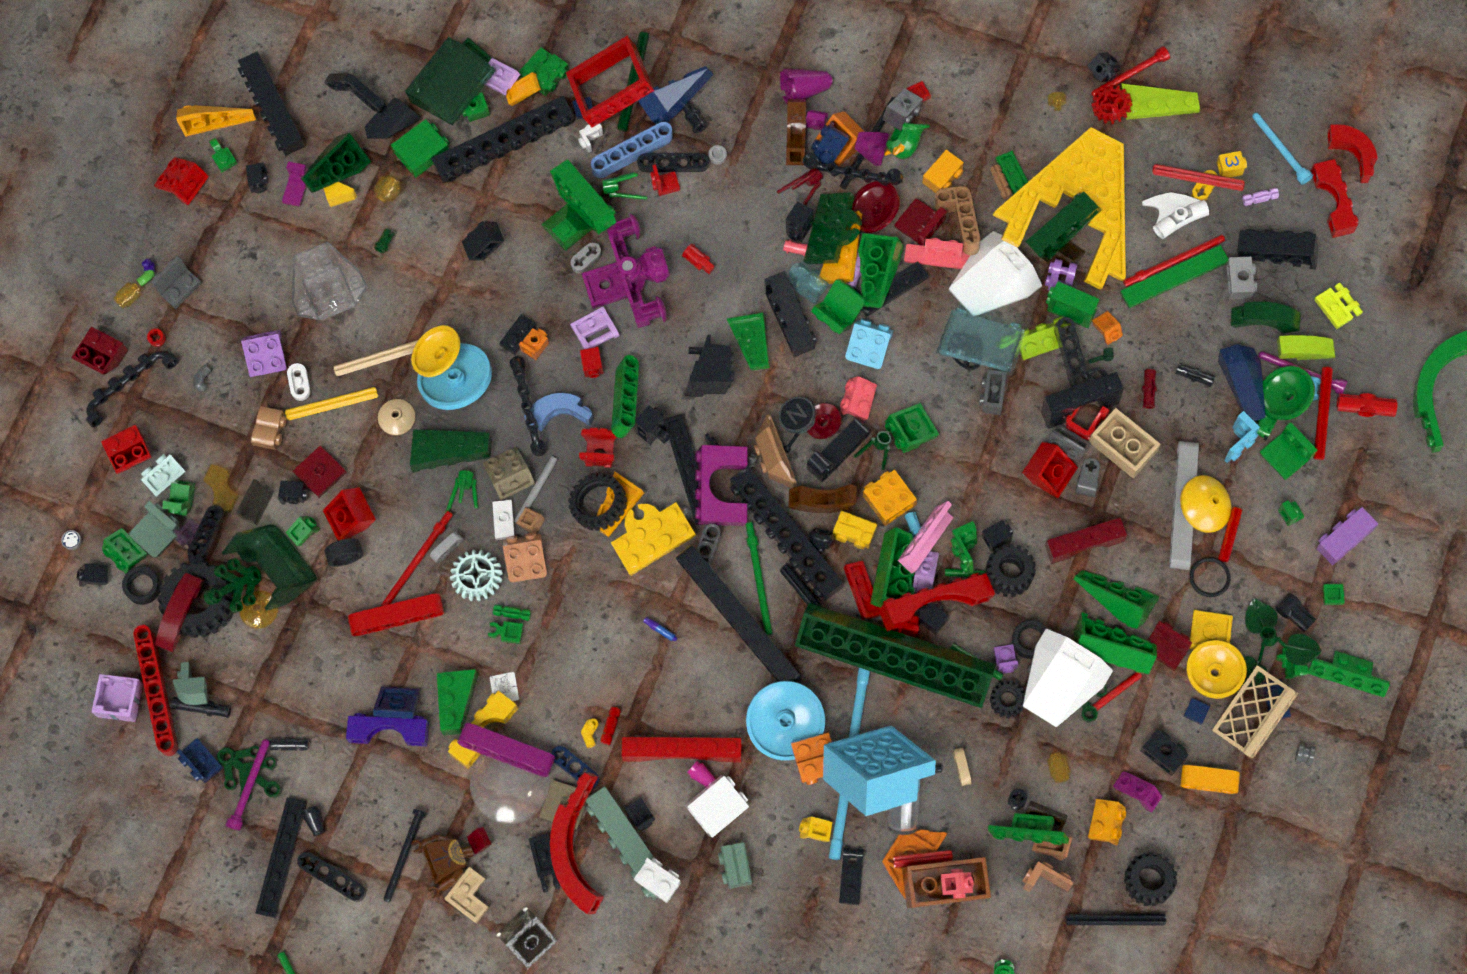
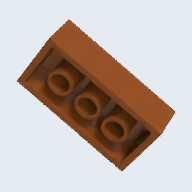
M985 857L902 868L907 909L991 898ZM952 869H963V872H971L974 882L973 893L965 894L966 898L953 899V895H943L941 874H949Z

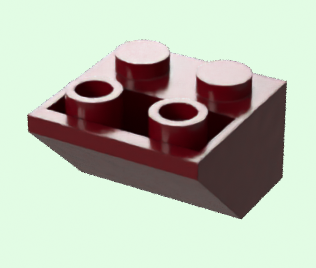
M91 326L71 358L105 375L119 366L128 350L122 342Z

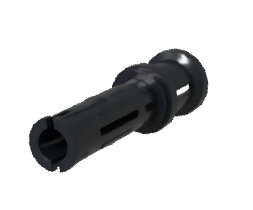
M689 101L682 108L685 113V119L690 122L694 133H700L707 128L708 124L706 121H703L699 109L694 108L691 101Z

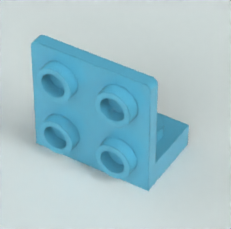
M1244 411L1238 415L1233 425L1234 433L1241 439L1229 449L1224 460L1226 463L1230 460H1237L1241 456L1245 447L1249 449L1258 437L1257 432L1260 427Z

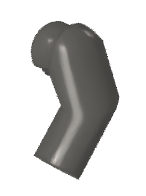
M205 364L193 377V387L199 392H203L207 388L204 378L211 372V369Z

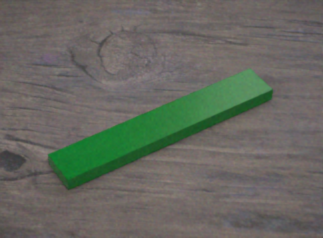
M1221 245L1123 289L1120 294L1130 309L1226 265L1228 257Z

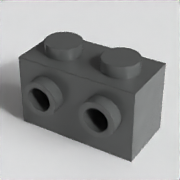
M988 370L987 377H983L981 388H985L984 395L980 394L979 406H982V413L1001 415L1007 372Z

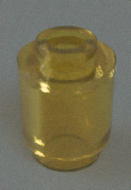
M128 282L115 293L113 299L124 309L141 296L139 293L141 289L134 282L132 284Z
M1061 752L1049 755L1050 758L1047 759V764L1054 783L1070 780L1069 775L1071 773L1066 755H1062Z

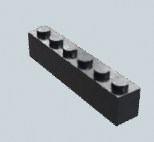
M258 51L239 59L240 67L237 69L242 78L246 77L247 82H245L249 93L253 91L255 96L252 99L256 107H261L262 111L259 113L264 122L268 121L269 126H267L271 137L275 135L277 140L274 142L278 151L282 150L284 155L287 156L304 148L303 140Z

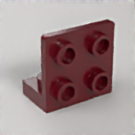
M914 199L894 224V227L921 246H925V240L930 239L946 220L947 211L940 207L936 212L920 200Z
M1161 621L1157 623L1147 640L1157 645L1156 659L1173 671L1176 670L1192 645L1188 636L1183 633H1177L1170 624L1162 623Z

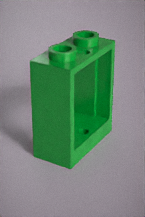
M1059 281L1055 287L1051 286L1046 304H1048L1047 311L1060 317H1068L1074 323L1089 329L1100 299Z

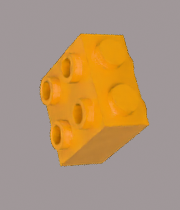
M895 469L892 472H885L880 476V480L875 483L870 482L863 490L864 499L884 526H887L917 505L916 497Z

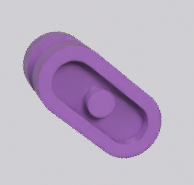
M1055 259V262H1051L1048 273L1052 274L1047 275L1045 286H1048V290H1050L1051 286L1055 287L1058 281L1072 287L1078 264L1070 262L1069 268L1062 266L1063 260ZM1059 274L1067 275L1066 280H1059Z

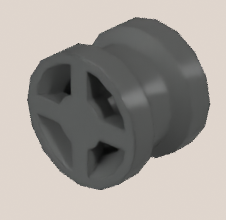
M1299 743L1295 762H1305L1306 765L1311 766L1316 747H1307L1303 743Z

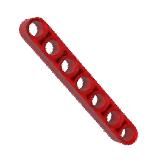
M139 625L134 629L133 636L156 746L165 756H173L178 750V742L158 647L155 645L156 638L148 626ZM148 632V636L145 639H140L142 633ZM152 650L149 657H144L146 651ZM152 668H156L155 673L151 676H148L149 670ZM159 686V692L152 694L153 688ZM159 705H163V710L156 713V708ZM167 723V728L164 731H160V726ZM166 742H171V747L167 750H164V744Z

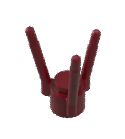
M811 169L809 172L807 171L799 178L777 190V193L779 194L792 187V190H795L804 183L809 187L814 186L803 202V205L806 206L815 191L821 186L820 181L823 179V176L818 169Z

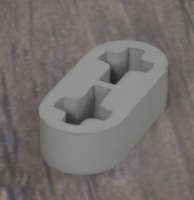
M589 243L571 259L572 270L575 273H583L601 257L600 246L597 243ZM589 250H596V254H590ZM576 262H582L583 266H576Z
M453 532L431 552L430 557L436 563H440L462 543L463 538L457 532Z

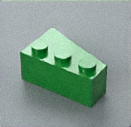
M476 669L437 673L440 731L443 736L460 734L466 723L471 698L473 697L475 683L478 678Z

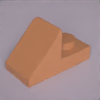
M1068 837L1069 843H1062L1061 845H1054L1044 841L1042 843H1034L1032 851L1050 855L1062 861L1067 858L1072 838Z

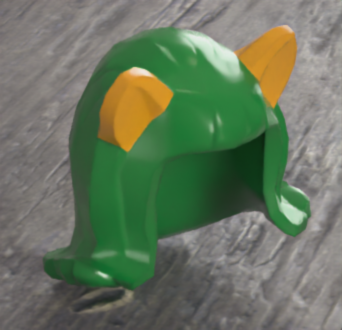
M904 122L901 131L894 127L890 140L886 142L887 150L884 152V155L893 154V156L899 159L911 157L918 147L923 130L929 128L930 125Z

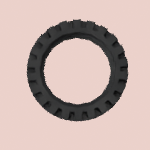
M599 472V475L592 473V477L589 475L584 476L586 480L580 479L578 481L580 485L575 484L573 487L575 491L570 492L572 498H569L568 502L570 503L569 509L571 514L584 528L592 531L593 528L596 531H600V527L603 530L608 529V524L612 527L614 525L613 521L618 522L620 520L619 515L623 516L625 513L623 509L627 507L625 503L627 502L626 492L621 484L607 473L605 475ZM597 487H610L615 494L612 506L600 516H585L581 510L584 497Z

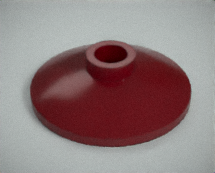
M828 403L814 406V416L805 427L807 433L815 439H827L833 436L841 425L839 410Z

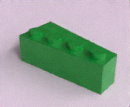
M897 527L884 533L870 604L880 608L883 602L889 598L896 600L907 593L915 594L914 587H912L914 573L911 574L898 561L913 540L911 533Z

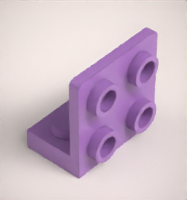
M280 330L243 337L241 342L250 377L287 369L280 341L282 338Z

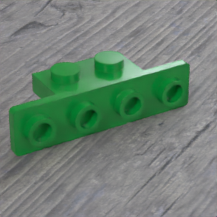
M1338 651L1334 652L1332 663L1315 658L1308 669V674L1380 697H1385L1390 686L1389 681L1371 676L1373 662Z
M1014 813L1011 827L988 825V831L995 839L999 840L1011 838L1019 842L1031 840L1034 843H1042L1044 841L1054 845L1069 843V838L1064 832L1052 831L1054 818L1051 816Z

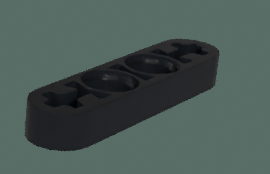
M702 153L641 154L637 159L638 168L642 172L653 171L654 159H656L658 172H704L709 167V159ZM666 159L669 161V164L662 167L659 165V161ZM680 159H685L687 165L681 167L677 162ZM690 159H693V166H691ZM644 160H648L647 166L643 165ZM699 160H703L702 166H699Z
M213 505L207 508L187 551L190 563L201 564L205 561L224 520L222 507ZM206 526L214 527L211 530L204 529ZM201 539L207 540L206 543H199L198 541Z
M309 852L301 853L298 856L297 864L303 871L351 901L360 902L365 898L366 890L357 881ZM310 857V861L316 865L315 868L308 864L304 867L302 860ZM321 867L328 868L329 873L326 877H319L318 870ZM343 877L345 879L343 887L338 888L335 886L336 878ZM350 882H352L350 887L357 890L360 888V896L356 895L353 897L354 894L347 889Z

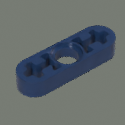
M557 746L552 750L551 754L555 757L554 763L576 781H578V777L584 773L585 769L588 770L586 773H593L598 776L595 771L565 747ZM557 752H559V753L564 752V754H563L564 757H565L567 760H569V761L567 762V764H566L565 761H564L563 759H561V758H559L558 760H556V759H557V756H556V753H557ZM579 763L581 765L580 771L572 773L570 771L571 764ZM598 776V778H597V780H596V782H595V784H594L592 790L598 787L599 782H600L599 776Z

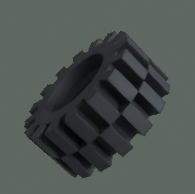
M1005 680L1001 684L999 682L993 688L990 695L991 708L994 709V713L996 715L997 713L1000 714L1002 718L1003 716H1006V718L1013 716L1014 718L1017 714H1020L1024 709L1025 693L1023 687H1019L1017 682L1014 684L1011 680L1009 682ZM1003 693H1012L1015 696L1016 702L1012 706L1003 705L1000 700Z

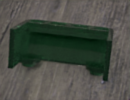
M272 524L237 532L222 551L223 555L237 552L240 558L246 562L257 561L277 587L272 592L271 600L264 607L266 611L289 604L309 589L317 580L314 571L282 530Z

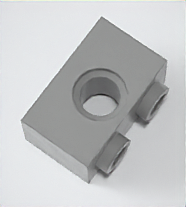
M1229 257L1226 263L1229 299H1252L1254 292H1257V281L1253 279L1256 267L1255 263H1252V257ZM1238 276H1244L1246 280H1240Z

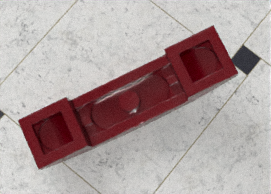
M188 573L183 575L166 607L158 629L155 645L174 652L181 636L179 631L193 598H197L204 580Z

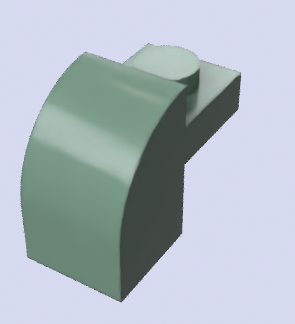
M189 662L181 663V671L177 672L178 679L173 680L178 699L189 705L207 704L205 677L192 678Z

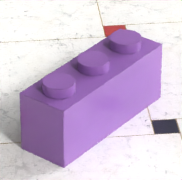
M1363 507L1358 511L1352 510L1346 516L1348 519L1344 523L1340 521L1332 528L1334 532L1330 535L1326 533L1318 540L1320 544L1317 550L1332 566L1377 527L1378 523Z

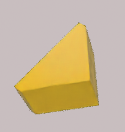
M340 182L324 188L330 207L355 200L357 197L353 188Z

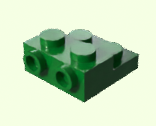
M540 47L518 72L520 78L532 72L535 73L541 89L539 92L547 96L549 92L555 90L557 83L561 79L563 80L567 77L566 72L569 71V67L555 54L551 55Z
M921 403L890 414L885 421L886 431L892 433L895 438L896 448L901 449L903 453L919 448L922 443L939 436L937 429Z

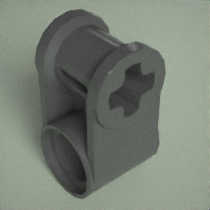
M1088 458L1083 462L1076 485V494L1095 497L1100 464L1096 459ZM1088 466H1092V472L1088 471Z

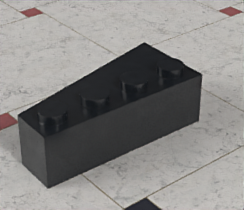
M1246 229L1245 231L1240 230L1237 252L1239 257H1252V261L1264 262L1266 259H1269L1274 264L1281 265L1283 262H1289L1293 264V267H1301V264L1310 265V269L1316 270L1319 249L1317 236L1312 232L1294 233L1292 231L1275 232L1273 230L1255 231L1253 229Z
M783 271L765 278V295L793 357L814 350L815 342H817L813 331L810 332L808 328V319L805 315L803 316L801 304L796 299L793 286L789 282L786 272Z

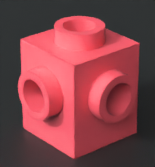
M952 869L949 874H941L943 895H953V899L966 898L965 894L973 893L974 882L971 872H963V869Z

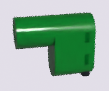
M1265 413L1266 417L1257 421L1259 422L1257 425L1260 427L1257 434L1266 441L1277 420Z

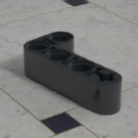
M1068 317L1058 320L1054 326L1070 386H1077L1075 383L1076 377H1081L1085 383L1094 380L1093 375L1095 372H1099L1102 377L1108 375L1106 370L1101 367L1090 370L1086 369L1073 320ZM1063 323L1064 325H1068L1066 331L1064 328L1061 329L1060 327ZM1069 333H1071V336L1063 338L1065 334L1068 335ZM1066 340L1073 342L1074 347L1072 350L1066 348ZM1072 358L1078 360L1079 365L1077 368H1073L1070 365Z
M859 418L854 419L821 453L817 451L809 458L807 470L820 482L825 481L868 438L872 430Z

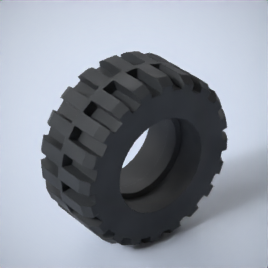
M206 561L201 564L191 563L189 565L186 562L181 563L179 569L174 567L170 570L172 574L170 576L166 575L163 578L165 581L164 585L160 584L158 590L161 592V595L157 596V601L160 604L158 606L159 610L164 615L170 598L185 573L204 580L203 584L216 589H220L231 582L214 574V568L216 567L214 564L210 565ZM234 591L222 596L219 603L210 605L199 614H187L179 633L184 636L189 635L191 638H197L198 635L208 637L209 632L213 634L219 632L217 628L220 626L224 628L228 624L226 619H231L233 616L229 606L232 602Z

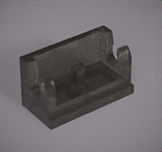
M253 479L236 513L241 519L258 525L274 491L268 485L264 486L258 480Z

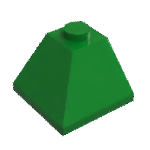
M568 204L541 224L565 251L592 230Z

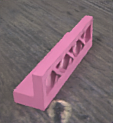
M949 501L935 507L898 559L911 574L916 572L952 521L953 517L947 512L952 505Z

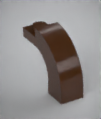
M788 99L786 165H804L806 99Z
M851 484L831 490L812 489L802 485L789 489L788 508L798 511L835 513L841 512V510L847 511L849 506L856 505V486Z

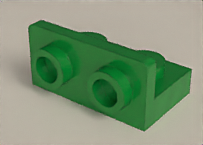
M123 528L109 535L103 541L102 551L104 555L110 558L116 567L125 574L132 566L147 556V553Z

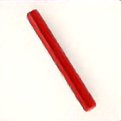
M1154 164L1152 170L1153 174L1238 191H1243L1245 181L1241 179Z
M1323 367L1321 372L1315 448L1317 449L1314 455L1315 460H1323L1325 458L1333 373L1331 367Z

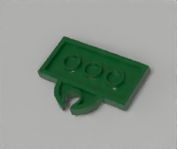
M851 192L820 194L804 257V262L807 265L838 263L842 246L850 244L860 234L857 228L850 230L854 224L862 225L860 216L851 210L854 195Z

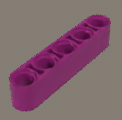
M471 723L464 724L457 741L464 748L542 777L549 776L555 760L554 755Z

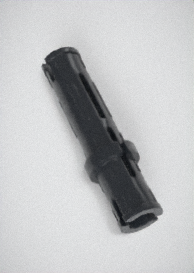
M173 697L171 701V709L202 713L209 717L214 715L229 718L231 715L230 705L215 704L214 701L199 705L185 704L177 697Z

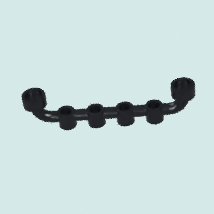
M808 153L803 158V164L808 169L816 168L826 171L834 177L842 174L850 180L858 177L866 183H870L872 180L878 181L883 186H887L889 183L898 185L903 180V174L896 168L889 170L887 174L885 172L872 173L868 169L856 170L852 166L840 167L833 162L829 164L820 163L818 157L813 153Z
M157 351L150 356L146 353L140 355L137 366L134 368L132 365L126 366L123 369L124 376L120 379L112 377L108 381L109 387L103 391L101 388H98L93 392L94 399L90 401L86 408L88 416L86 421L91 427L100 425L103 417L98 411H94L95 407L105 403L114 392L121 391L123 385L128 381L135 380L141 371L152 367L154 361L161 358L162 364L166 369H172L178 364L179 359L173 353L168 354L164 351Z
M515 356L510 360V367L518 383L517 391L522 399L521 408L526 415L525 424L528 431H530L532 439L530 448L533 455L540 457L546 453L547 448L545 443L539 439L538 423L533 415L534 407L529 399V388L525 383V361L522 357Z

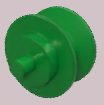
M1001 959L994 965V974H1014V964L1007 959Z

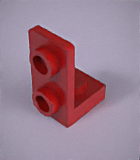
M656 164L652 165L653 171L650 172L653 190H657L659 196L680 191L675 171L659 175Z

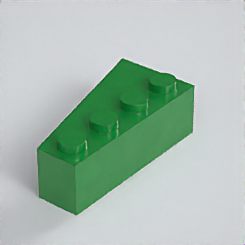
M568 159L550 170L559 196L598 235L617 223L614 217L616 213L612 206L605 203L604 199L597 194Z
M1081 612L1074 628V642L1097 655L1104 662L1149 675L1157 658V645L1135 635L1129 637L1122 629L1117 627L1111 629L1103 625L1104 621L1099 619L1096 621L1087 618L1088 614Z

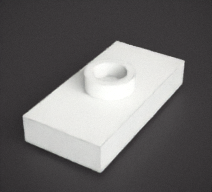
M512 500L492 502L495 539L503 540L509 536H515Z

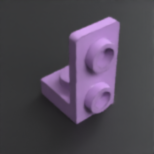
M930 551L916 570L913 582L914 592L924 588L929 590L933 588L939 556L938 552Z

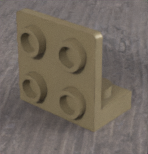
M517 447L509 449L482 463L500 500L535 484Z

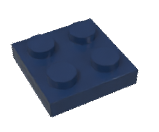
M381 686L373 709V715L384 718L413 719L420 697V689Z

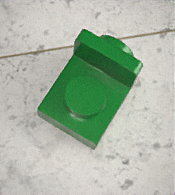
M1288 500L1282 503L1278 509L1287 526L1304 518V514L1295 501L1290 503Z
M300 516L285 533L296 546H302L310 535L319 532L320 528L317 526L314 518Z

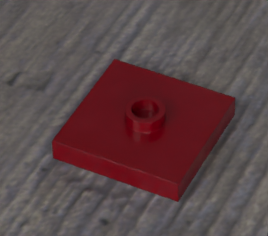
M321 446L315 449L292 471L318 498L347 473Z

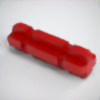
M617 707L610 708V716L607 717L603 730L604 734H602L600 740L604 745H610L613 738L611 736L614 735L618 723L617 718H619L621 710Z

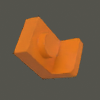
M1108 311L1092 320L1093 326L1104 336L1107 345L1123 336L1120 323Z

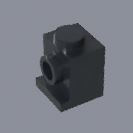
M264 162L246 165L248 186L251 192H265L266 184L268 183V170Z
M281 480L278 500L281 504L285 505L287 501L289 504L296 505L299 502L304 503L308 500L309 490L304 483Z

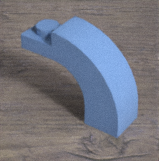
M550 394L533 404V415L538 423V430L541 432L553 417L560 414L572 415L589 426L594 421L592 411L586 406H582L581 398L572 394Z

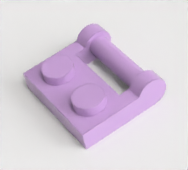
M604 307L570 324L583 349L594 348L611 338L615 339L620 336ZM607 327L609 328V332L590 342L586 341V338Z

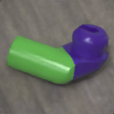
M145 259L142 262L144 274L136 279L141 287L155 276V264L150 259Z

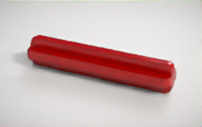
M1233 507L1231 509L1218 558L1220 561L1228 562L1230 559L1242 514L1241 508Z
M951 850L893 857L895 868L953 861Z

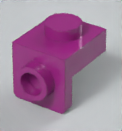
M815 110L808 111L806 127L822 130L827 122L828 113Z

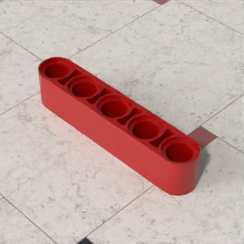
M436 593L348 615L351 635L361 636L443 615L444 609L441 596Z

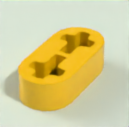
M1206 170L1203 172L1217 175V173L1213 170ZM1196 183L1191 197L1206 201L1215 186ZM1204 189L1203 195L1198 197L1197 193Z

